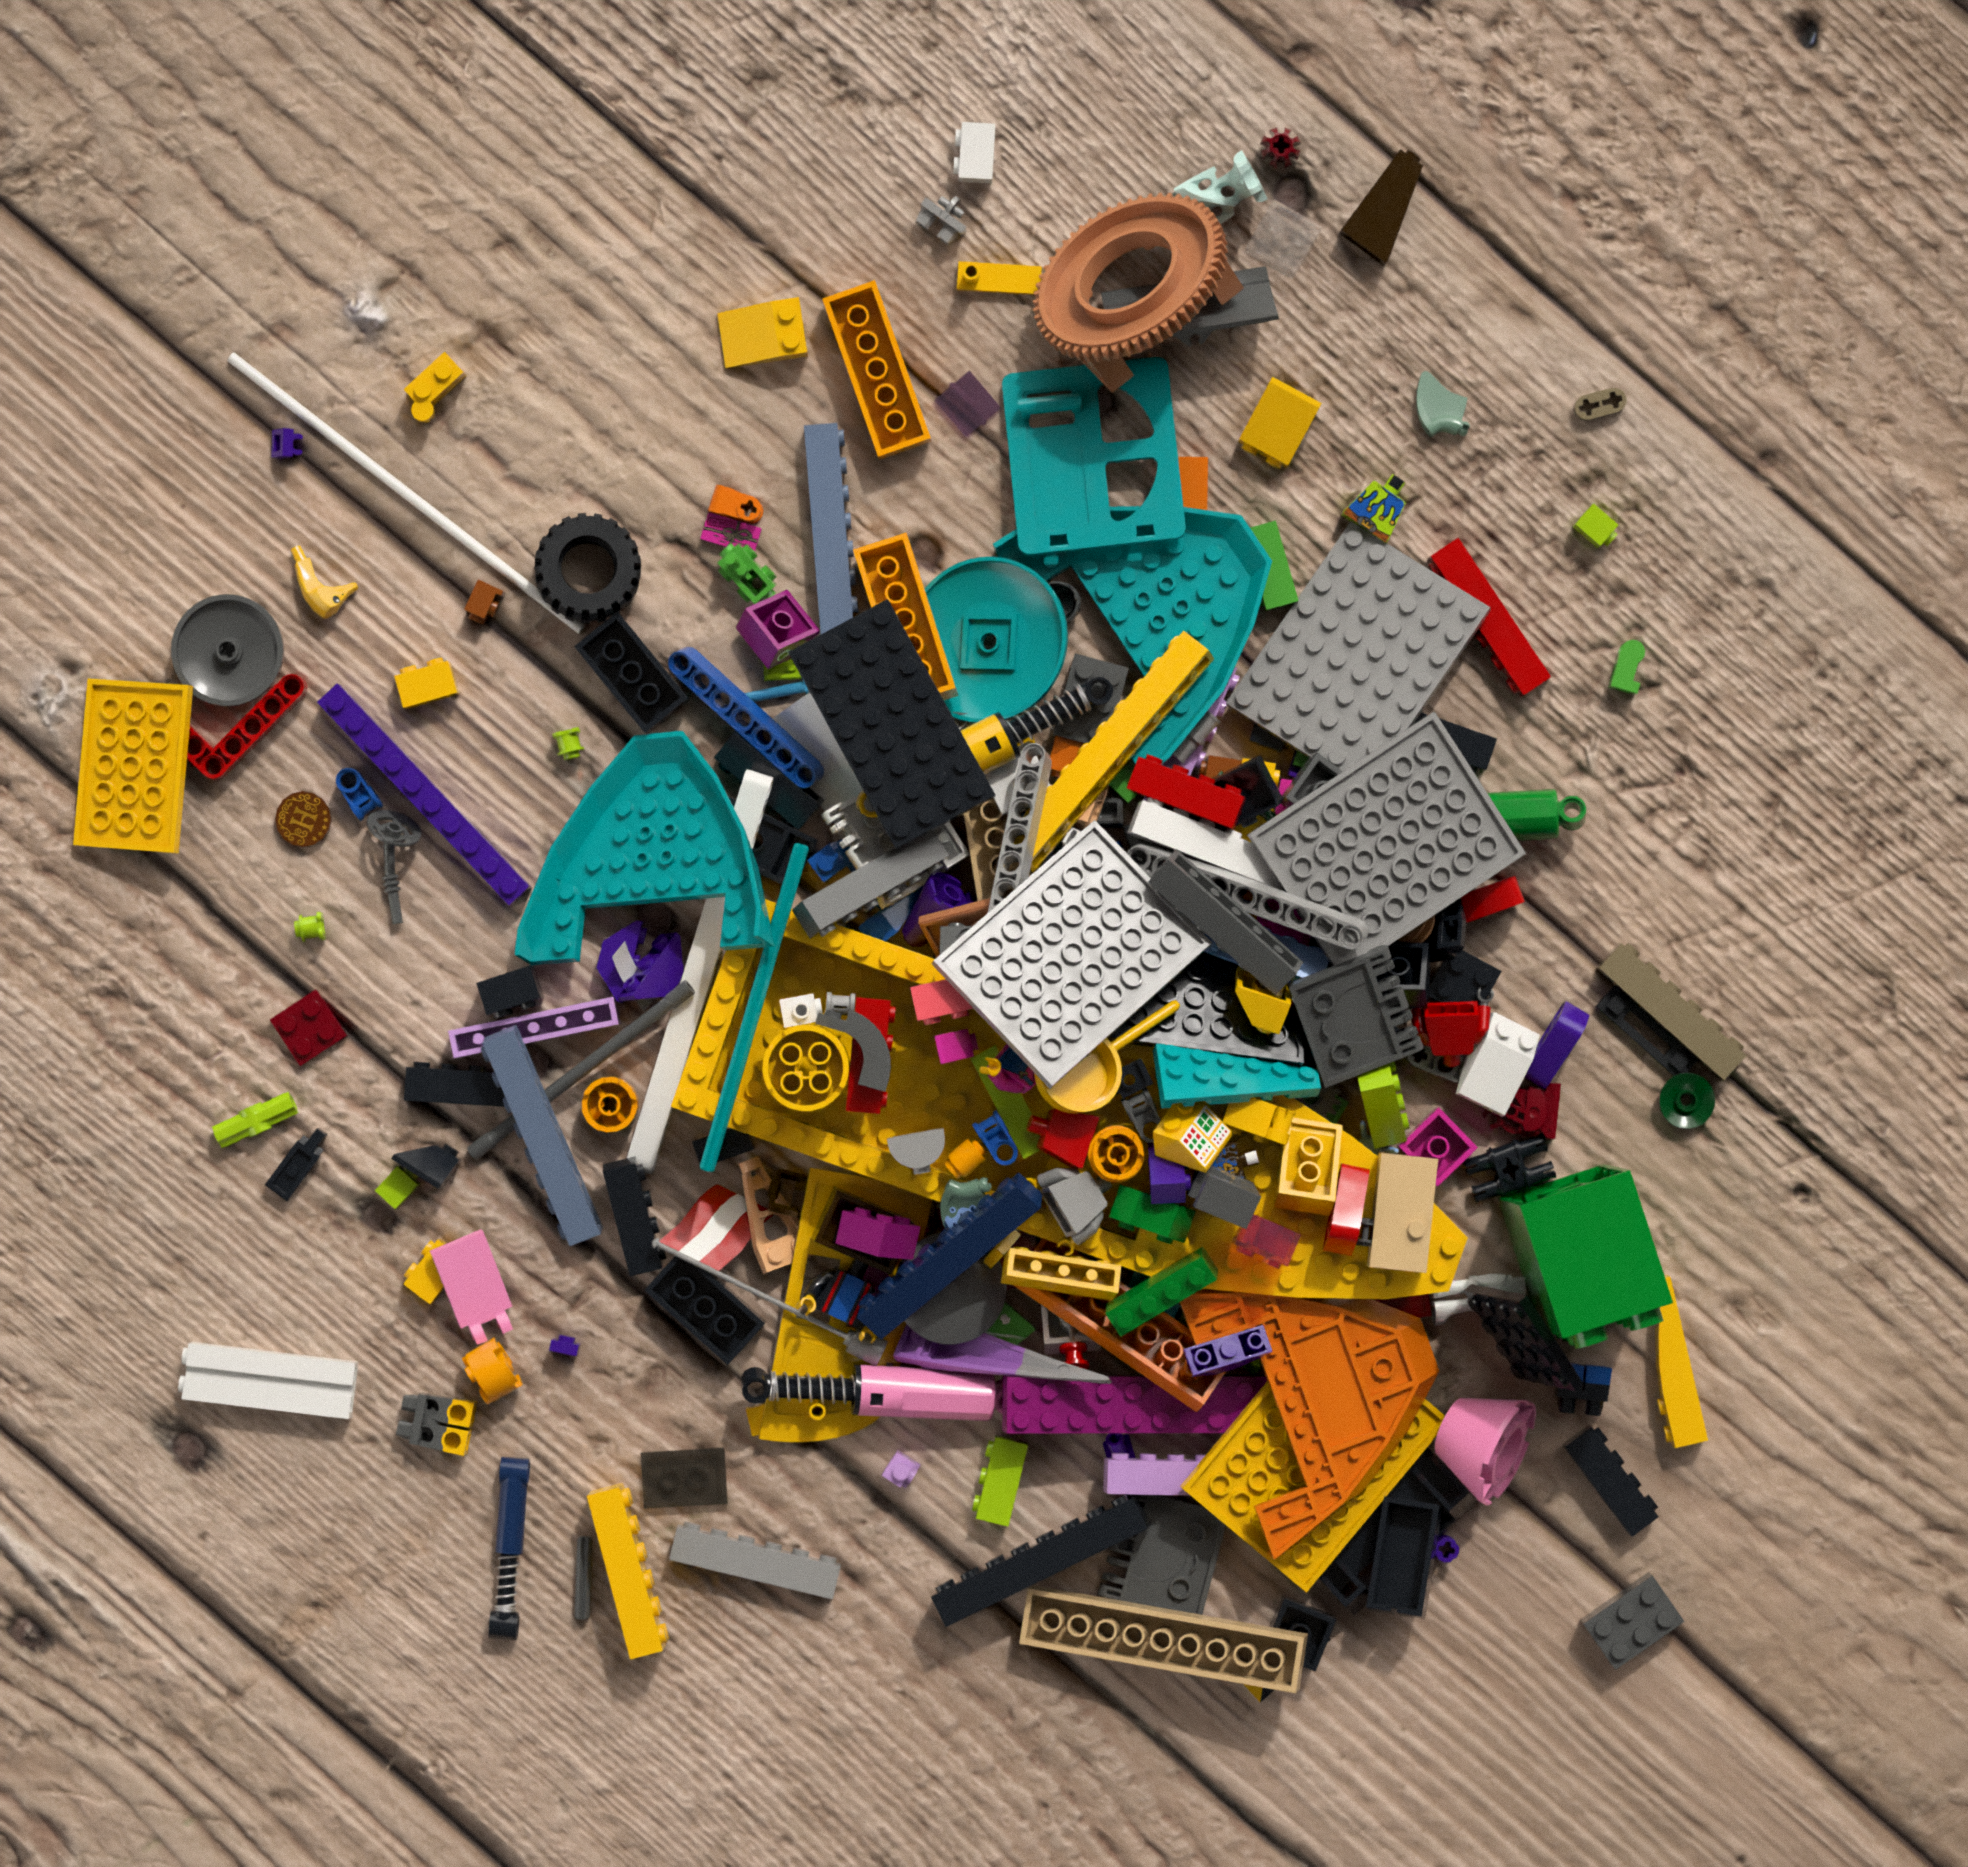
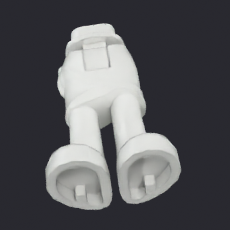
M1505 1274L1469 1276V1279L1452 1281L1448 1292L1429 1294L1431 1299L1464 1293L1468 1286L1474 1284L1527 1295L1524 1276L1512 1278L1511 1275L1506 1276ZM1469 1299L1431 1301V1317L1434 1326L1445 1324L1452 1315L1473 1311L1467 1303Z

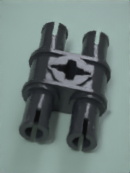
M1543 1134L1521 1142L1514 1139L1511 1143L1496 1148L1489 1147L1486 1153L1468 1158L1463 1162L1464 1167L1476 1164V1166L1465 1169L1468 1177L1489 1169L1495 1171L1496 1174L1494 1180L1471 1186L1472 1193L1474 1194L1484 1191L1474 1195L1476 1203L1499 1195L1501 1198H1507L1509 1194L1525 1189L1531 1190L1533 1184L1557 1178L1554 1170L1543 1173L1544 1171L1554 1169L1552 1161L1532 1168L1525 1167L1523 1163L1526 1157L1548 1151L1547 1144L1535 1147L1537 1144L1546 1142ZM1507 1160H1509L1510 1164L1516 1165L1512 1177L1508 1173L1503 1172V1169L1507 1167Z

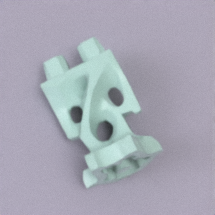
M1242 150L1234 156L1233 168L1227 174L1217 179L1215 174L1217 170L1215 166L1178 185L1174 188L1175 192L1172 193L1174 197L1179 193L1183 198L1186 195L1191 200L1195 198L1199 203L1203 202L1205 207H1209L1210 210L1215 206H1220L1222 213L1216 216L1220 224L1235 215L1233 207L1241 200L1250 196H1254L1256 202H1263L1268 199L1257 175ZM1205 179H1209L1211 185L1205 190H1200L1198 184ZM1224 186H1231L1234 188L1235 193L1231 197L1222 196L1220 191Z

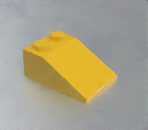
M799 297L775 300L717 313L726 369L808 357Z
M1293 1117L1288 1132L1290 1137L1287 1146L1281 1145L1273 1207L1330 1216L1336 1198L1342 1125Z

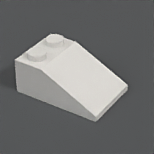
M1495 1012L1490 1013L1488 1032L1479 1044L1474 1045L1473 1052L1470 1055H1466L1456 1094L1501 1117L1505 1116L1533 1061L1540 1035Z

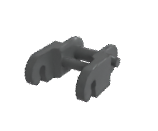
M1362 1218V1239L1358 1238L1356 1245L1370 1247L1372 1241L1368 1240L1369 1226L1374 1225L1373 1219Z

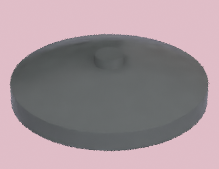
M222 594L199 601L182 616L173 634L171 657L179 680L183 685L193 686L194 696L213 705L239 706L256 700L274 684L283 665L284 642L277 622L264 607L243 596Z
M941 1232L929 1235L918 1241L913 1260L926 1244L932 1245ZM992 1249L905 1320L906 1324L921 1337L940 1344L965 1343L985 1333L999 1317L1005 1303L1007 1289L1006 1284L1001 1283L1003 1267L1000 1260L992 1268L984 1263V1259ZM902 1259L901 1262H900V1264H899V1266H898V1268H897L896 1274L898 1273L899 1268L901 1267V1265H902L904 1262H906L907 1260H910V1261H912V1260H911V1259Z

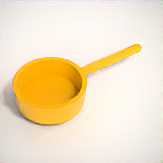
M1175 1000L1169 1002L1112 1042L1105 1039L1051 1089L1035 1074L1036 1085L1042 1097L1052 1107L1066 1113H1083L1106 1105L1114 1097L1121 1083L1122 1066L1117 1051L1178 1011L1180 1008L1179 1002Z

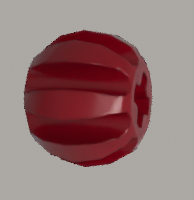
M1276 127L1269 130L1272 138L1262 137L1260 144L1267 147V149L1261 150L1260 153L1263 160L1267 157L1272 158L1270 166L1277 168V162H1282L1284 168L1292 165L1289 157L1298 160L1301 151L1295 149L1294 146L1300 145L1301 142L1298 136L1295 138L1289 137L1292 130L1284 128V133L1281 134ZM1278 142H1281L1285 148L1282 154L1278 153L1277 148H1274Z

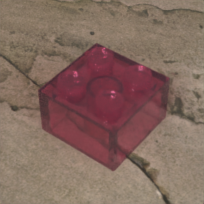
M1253 1214L1247 1229L1238 1226L1232 1242L1237 1245L1236 1250L1252 1258L1255 1253L1264 1256L1262 1259L1264 1263L1279 1269L1281 1264L1288 1267L1301 1234Z

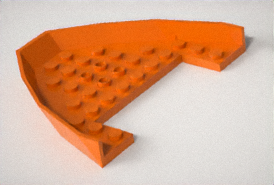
M1201 1289L1179 1302L1195 1345L1260 1325L1264 1326L1270 1342L1272 1353L1261 1357L1260 1361L1306 1485L1254 1505L1269 1547L1267 1552L1272 1559H1277L1296 1546L1361 1493L1408 1432L1439 1373V1368L1421 1318L1372 1299L1295 1298Z

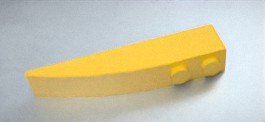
M1665 1275L1673 1303L1660 1307L1664 1321L1656 1324L1655 1327L1656 1369L1661 1398L1657 1399V1406L1660 1415H1665L1667 1426H1663L1666 1442H1671L1674 1448L1708 1441L1671 1276Z

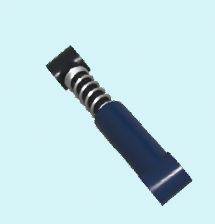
M501 1457L500 1492L495 1552L501 1553V1555L498 1557L500 1566L497 1567L499 1569V1576L496 1577L499 1579V1584L496 1587L498 1589V1596L495 1597L497 1604L494 1606L495 1609L490 1612L489 1639H518L520 1615L515 1610L517 1602L514 1600V1596L518 1594L515 1591V1586L518 1585L516 1576L519 1574L516 1571V1567L519 1565L517 1557L523 1554L526 1498L530 1474V1459Z

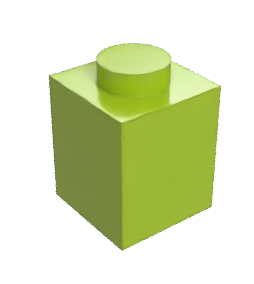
M1593 503L1572 527L1598 549L1602 544L1607 547L1618 535L1614 530L1619 525Z
M399 1165L375 1189V1192L394 1209H398L420 1186V1183L416 1180L419 1176Z

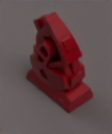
M1550 1083L1545 1091L1538 1089V1087L1530 1086L1526 1089H1518L1505 1116L1501 1117L1495 1114L1497 1121L1494 1124H1490L1489 1127L1496 1129L1502 1126L1509 1133L1523 1136H1536L1542 1133L1545 1138L1555 1139L1561 1084ZM1485 1109L1482 1116L1486 1118L1488 1114L1493 1112ZM1507 1121L1517 1122L1518 1126H1512Z

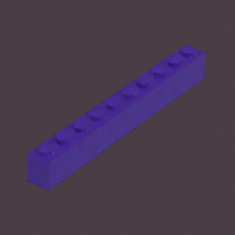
M335 684L317 701L326 713L509 906H513L532 888L342 685Z

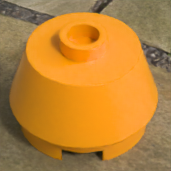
M1118 1125L1109 1126L1099 1131L1092 1139L1088 1150V1158L1093 1171L1100 1178L1108 1182L1119 1183L1131 1179L1139 1172L1144 1161V1147L1139 1136L1131 1129Z

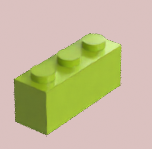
M995 1435L994 1441H988L985 1456L990 1457L988 1468L982 1467L978 1484L983 1485L981 1496L975 1495L972 1511L977 1512L976 1519L1009 1526L1028 1448L1027 1442Z

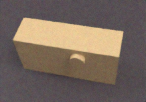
M1378 1153L1372 1211L1374 1225L1371 1226L1370 1240L1372 1243L1368 1249L1367 1266L1421 1273L1427 1272L1438 1159Z

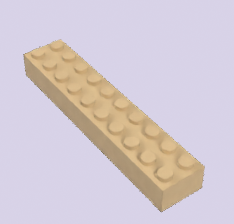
M1032 1585L1027 1590L1019 1644L1296 1693L1300 1689L1308 1634Z

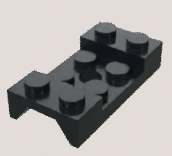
M729 797V799H730V801H731V803H732V805H733V807H734V806H735V803H736V800L733 799V798H731V797ZM763 814L758 833L763 837V843L759 848L752 850L759 873L782 885L794 844H803L809 849L803 867L804 870L808 862L807 860L810 858L818 840Z

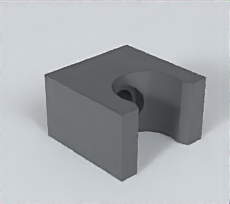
M1213 1165L1210 1166L1206 1173L1197 1170L1191 1182V1191L1186 1192L1188 1196L1196 1199L1193 1204L1194 1208L1247 1229L1261 1199L1253 1182Z

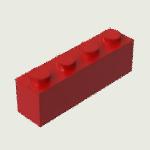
M1147 754L1145 759L1138 757L1127 785L1129 791L1158 800L1166 805L1186 811L1229 829H1235L1246 800L1244 796L1240 795L1241 789L1226 784L1225 789L1215 786L1216 780L1201 774L1198 779L1188 775V769L1173 764L1172 769L1161 765L1162 759Z
M856 997L855 1012L869 1019L879 1029L887 1043L889 1052H892L893 1035H888L889 1023L894 1024L896 1007L890 1006L891 1000ZM853 1038L846 1111L880 1114L881 1108L886 1109L888 1092L858 1084L864 1057L861 1046Z

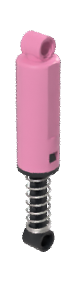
M855 1364L852 1375L849 1378H844L842 1374L838 1378H833L830 1373L827 1377H821L819 1373L815 1377H810L808 1372L804 1376H799L797 1372L793 1376H788L785 1371L782 1375H776L775 1371L766 1373L758 1367H751L745 1370L741 1376L742 1394L745 1400L754 1404L761 1403L766 1399L774 1401L775 1398L777 1402L780 1398H787L788 1402L791 1401V1398H797L800 1403L802 1399H810L811 1403L813 1399H819L822 1404L824 1400H832L833 1404H835L836 1400H840L844 1404L847 1401H851L852 1415L990 1421L993 1417L994 1409L1002 1414V1399L1000 1397L1002 1396L1003 1379L995 1383L994 1374L933 1370L920 1367ZM753 1382H760L762 1384L757 1389L749 1387Z

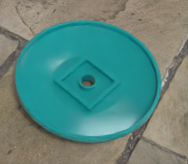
M978 557L949 567L925 587L959 695L944 700L952 717L966 722L977 723L1000 712L1004 720H1009L1014 715H1021L1024 710L1031 709L1049 692L1064 664L1067 653L1068 629L1065 613L1059 598L1048 582L1038 573L1011 559ZM989 635H994L996 637V645L992 649H985V638ZM953 712L968 713V714L958 715V714L953 713Z

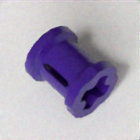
M1441 1535L1438 1538L1435 1556L1442 1562H1451L1457 1558L1459 1546L1456 1544V1541L1451 1536ZM1445 1542H1448L1449 1546L1453 1549L1452 1551H1447L1446 1555H1443L1442 1551L1438 1548L1439 1546H1444Z

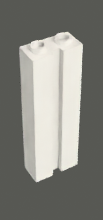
M191 1342L188 1343V1348L183 1349L182 1364H185L187 1367L186 1375L180 1376L178 1392H182V1399L350 1419L353 1412L359 1362Z

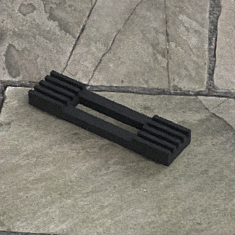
M1614 985L1596 1005L1602 1013L1618 1025L1673 1076L1687 1073L1698 1061L1693 1054L1617 986ZM1629 1011L1636 1015L1671 1047L1665 1055L1623 1019Z

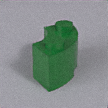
M1120 1184L1109 1217L1119 1220V1227L1134 1231L1135 1227L1156 1233L1157 1240L1172 1245L1173 1240L1185 1243L1196 1211L1176 1203L1151 1204V1195Z

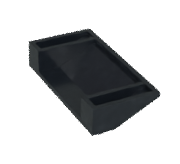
M1428 1447L1387 1495V1497L1440 1505L1443 1508L1439 1537L1478 1502ZM1383 1501L1319 1577L1354 1616L1367 1604Z

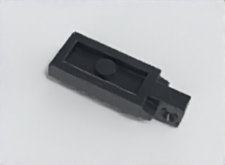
M316 1128L310 1138L303 1135L300 1140L296 1141L265 1183V1186L285 1201H289L321 1158L324 1149L320 1145L328 1134L322 1129Z

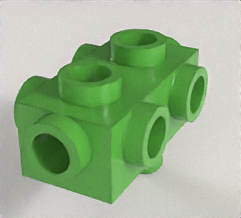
M730 543L719 553L722 557L717 562L720 565L719 573L728 582L733 580L738 585L739 589L737 592L747 603L752 601L756 604L759 600L763 601L776 593L772 588L777 585L773 581L777 576L767 565L761 567L755 561L758 555L748 544L743 547L739 543L734 547ZM759 578L763 583L762 587L755 588L752 585L753 579Z

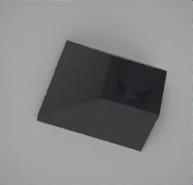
M447 1143L443 1147L437 1144L396 1153L391 1158L437 1189L445 1187L462 1160L457 1156L459 1151Z

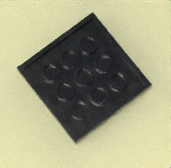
M1471 1284L1464 1290L1469 1299L1467 1300L1469 1307L1475 1313H1478L1482 1319V1327L1488 1334L1493 1336L1497 1343L1496 1348L1498 1352L1507 1358L1511 1364L1510 1370L1516 1378L1577 1391L1584 1385L1527 1295Z

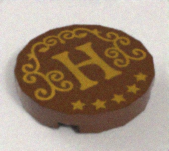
M301 791L292 793L282 800L277 808L275 821L277 830L284 840L295 846L308 847L319 843L326 837L331 828L332 816L324 799L314 793Z

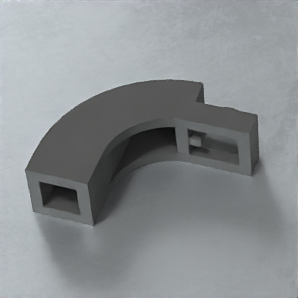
M825 1009L824 1014L818 1013L815 1024L845 1032L855 1038L861 1046L864 1062L858 1084L885 1092L890 1077L891 1060L887 1043L879 1029L869 1019L852 1010H849L846 1020L841 1019L842 1013Z

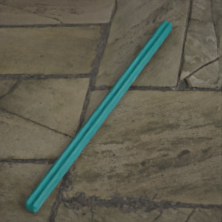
M795 843L792 849L770 924L775 947L763 948L706 1142L700 1169L707 1172H714L798 888L809 850L803 844Z

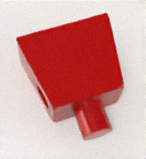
M1052 1109L1048 1111L1046 1119L1031 1115L1026 1131L1040 1135L1037 1143L1039 1150L1070 1168L1082 1169L1099 1117L1081 1113H1066L1058 1109Z

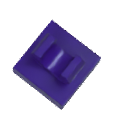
M289 428L272 430L271 458L283 459L302 454V450L293 448V440H301L303 436L301 434H293L294 429Z

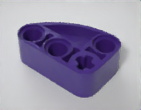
M1565 1000L1539 1040L1533 1061L1524 1078L1545 1090L1580 1039L1590 1015Z

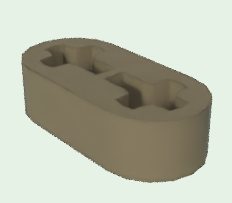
M1609 388L1579 397L1573 407L1574 414L1582 421H1590L1613 415L1625 407L1627 398L1625 393L1619 388ZM1612 393L1615 397H1620L1621 399L1617 404V408H1613L1612 404L1603 406L1602 401L1608 400ZM1583 401H1587L1588 405L1598 404L1597 408H1593L1590 411V415H1586L1585 411L1580 412L1579 410L1583 405Z

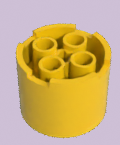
M798 1025L784 1030L773 1039L765 1052L762 1070L765 1084L777 1101L790 1109L813 1111L829 1105L843 1092L849 1079L850 1061L845 1046L832 1032L815 1025ZM805 1059L808 1060L810 1065H814V1070L809 1071V1076H804L803 1071H798V1065H802Z

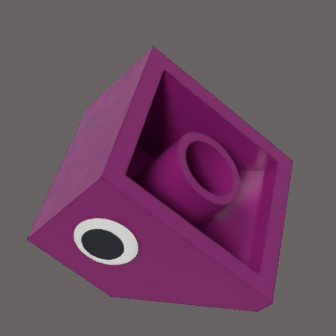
M788 589L745 608L736 626L737 631L767 669L791 658L788 653L789 651L810 641L820 632L819 628Z

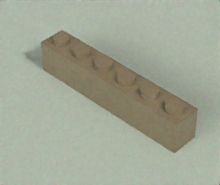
M1618 943L1596 969L1693 1054L1718 1079L1725 1080L1747 1056L1742 1052L1744 1046L1734 1037L1728 1039L1721 1033L1723 1027L1713 1018L1705 1019L1700 1014L1702 1008L1693 1000L1685 1001L1679 995L1682 992L1681 989L1669 980L1665 983L1659 977L1661 972L1652 963L1648 962L1645 965L1638 958L1640 953L1632 945L1627 943L1624 946L1622 943Z

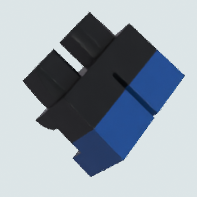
M1571 1363L1584 1385L1583 1389L1581 1387L1577 1391L1555 1387L1554 1395L1558 1397L1559 1412L1574 1414L1576 1399L1586 1400L1585 1415L1601 1416L1603 1403L1608 1402L1612 1368Z

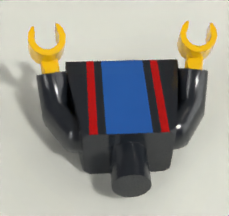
M853 1259L848 1271L835 1266L833 1270L827 1269L811 1279L803 1298L795 1305L797 1310L805 1304L808 1307L805 1316H808L816 1308L859 1329L863 1325L864 1328L858 1336L860 1341L863 1340L865 1333L871 1335V1344L877 1338L869 1328L857 1319L860 1300L867 1293L873 1294L875 1292L873 1284L863 1278L869 1265Z

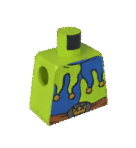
M1393 474L1384 486L1373 481L1343 511L1341 516L1376 536L1384 543H1387L1406 504L1405 501L1397 496L1406 483Z

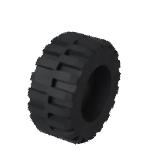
M579 513L578 517L570 518L568 516L563 518L560 524H554L549 528V533L542 537L538 551H536L534 570L537 588L540 590L541 597L545 603H548L556 614L561 613L567 620L572 622L574 619L580 620L582 624H590V621L596 620L598 623L606 621L607 617L612 616L617 611L621 613V609L631 603L632 597L638 590L641 578V558L638 553V546L635 540L631 539L627 529L618 526V522L612 518L607 520L602 518L601 514L594 513V516H586V513ZM580 544H595L604 548L610 554L614 563V575L611 582L603 590L595 593H580L567 585L562 576L561 565L564 556L571 548Z

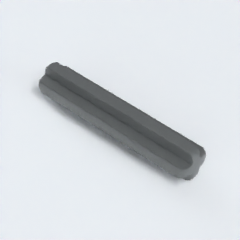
M580 1536L577 1539L574 1617L580 1620H586L590 1617L593 1539L589 1536Z

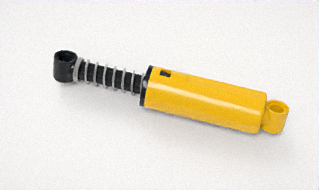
M1090 677L1083 684L1074 685L1072 691L1064 690L1062 696L1054 695L1052 701L1044 700L1042 706L1034 705L1032 711L1024 710L1023 715L1020 717L1014 715L1013 720L1010 722L1004 720L1001 713L997 712L961 730V733L984 775L1020 758L1018 742L1023 745L1022 740L1028 737L1033 740L1032 735L1038 732L1043 735V730L1049 727L1053 730V725L1059 722L1063 725V720L1069 717L1073 720V715L1079 712L1083 715V710L1088 712L1096 705L1106 704L1113 696V687L1106 678ZM1099 682L1104 687V694L1096 699L1091 695V687ZM864 791L860 792L856 800L857 809L867 817H877L874 810H866L864 801L867 796Z

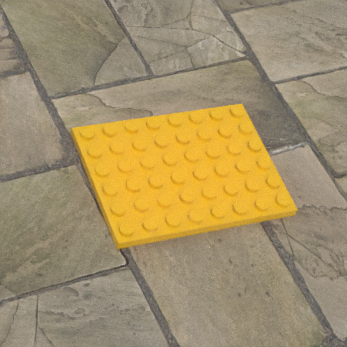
M1268 1381L1180 1487L1307 1593L1381 1504L1384 1496L1390 1493L1434 1440L1445 1415L1425 1399L1408 1432L1366 1488L1296 1546L1275 1560L1267 1552L1269 1547L1254 1505L1306 1485Z

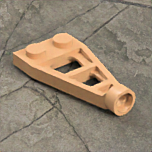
M757 1156L740 1163L739 1167L743 1174L742 1181L752 1246L764 1275L792 1264L800 1221L797 1216H789L770 1211L769 1209L765 1211L758 1209L755 1192L760 1189H765L768 1192L771 1179L766 1173L760 1157ZM755 1171L756 1175L751 1176V1172ZM779 1192L775 1203L789 1206ZM770 1215L779 1216L787 1227L786 1236L769 1240L764 1230L765 1218Z

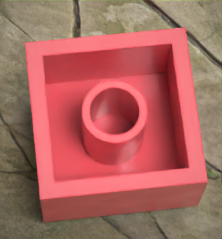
M946 979L910 987L917 1021L923 1020L924 1025L941 1022L940 1016L951 1014L952 1019L969 1016L968 1010L974 1009Z

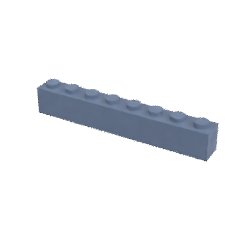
M837 423L804 425L821 634L853 618V613H858L857 596H852L851 585H856L855 568H849V557H854L853 540L847 541L846 531L852 529L851 514L845 513L844 502H849L848 485H843L842 474H847L846 457H840V446H845L844 429L838 430Z
M517 1025L486 1036L482 1042V1055L486 1062H491L494 1072H492L493 1081L497 1088L501 1087L505 1095L503 1098L504 1106L507 1112H512L515 1118L514 1129L518 1138H523L525 1141L527 1160L530 1164L534 1163L538 1173L535 1174L540 1189L545 1188L549 1197L546 1199L547 1206L551 1214H556L560 1224H557V1228L563 1240L567 1239L569 1246L600 1235L603 1225Z

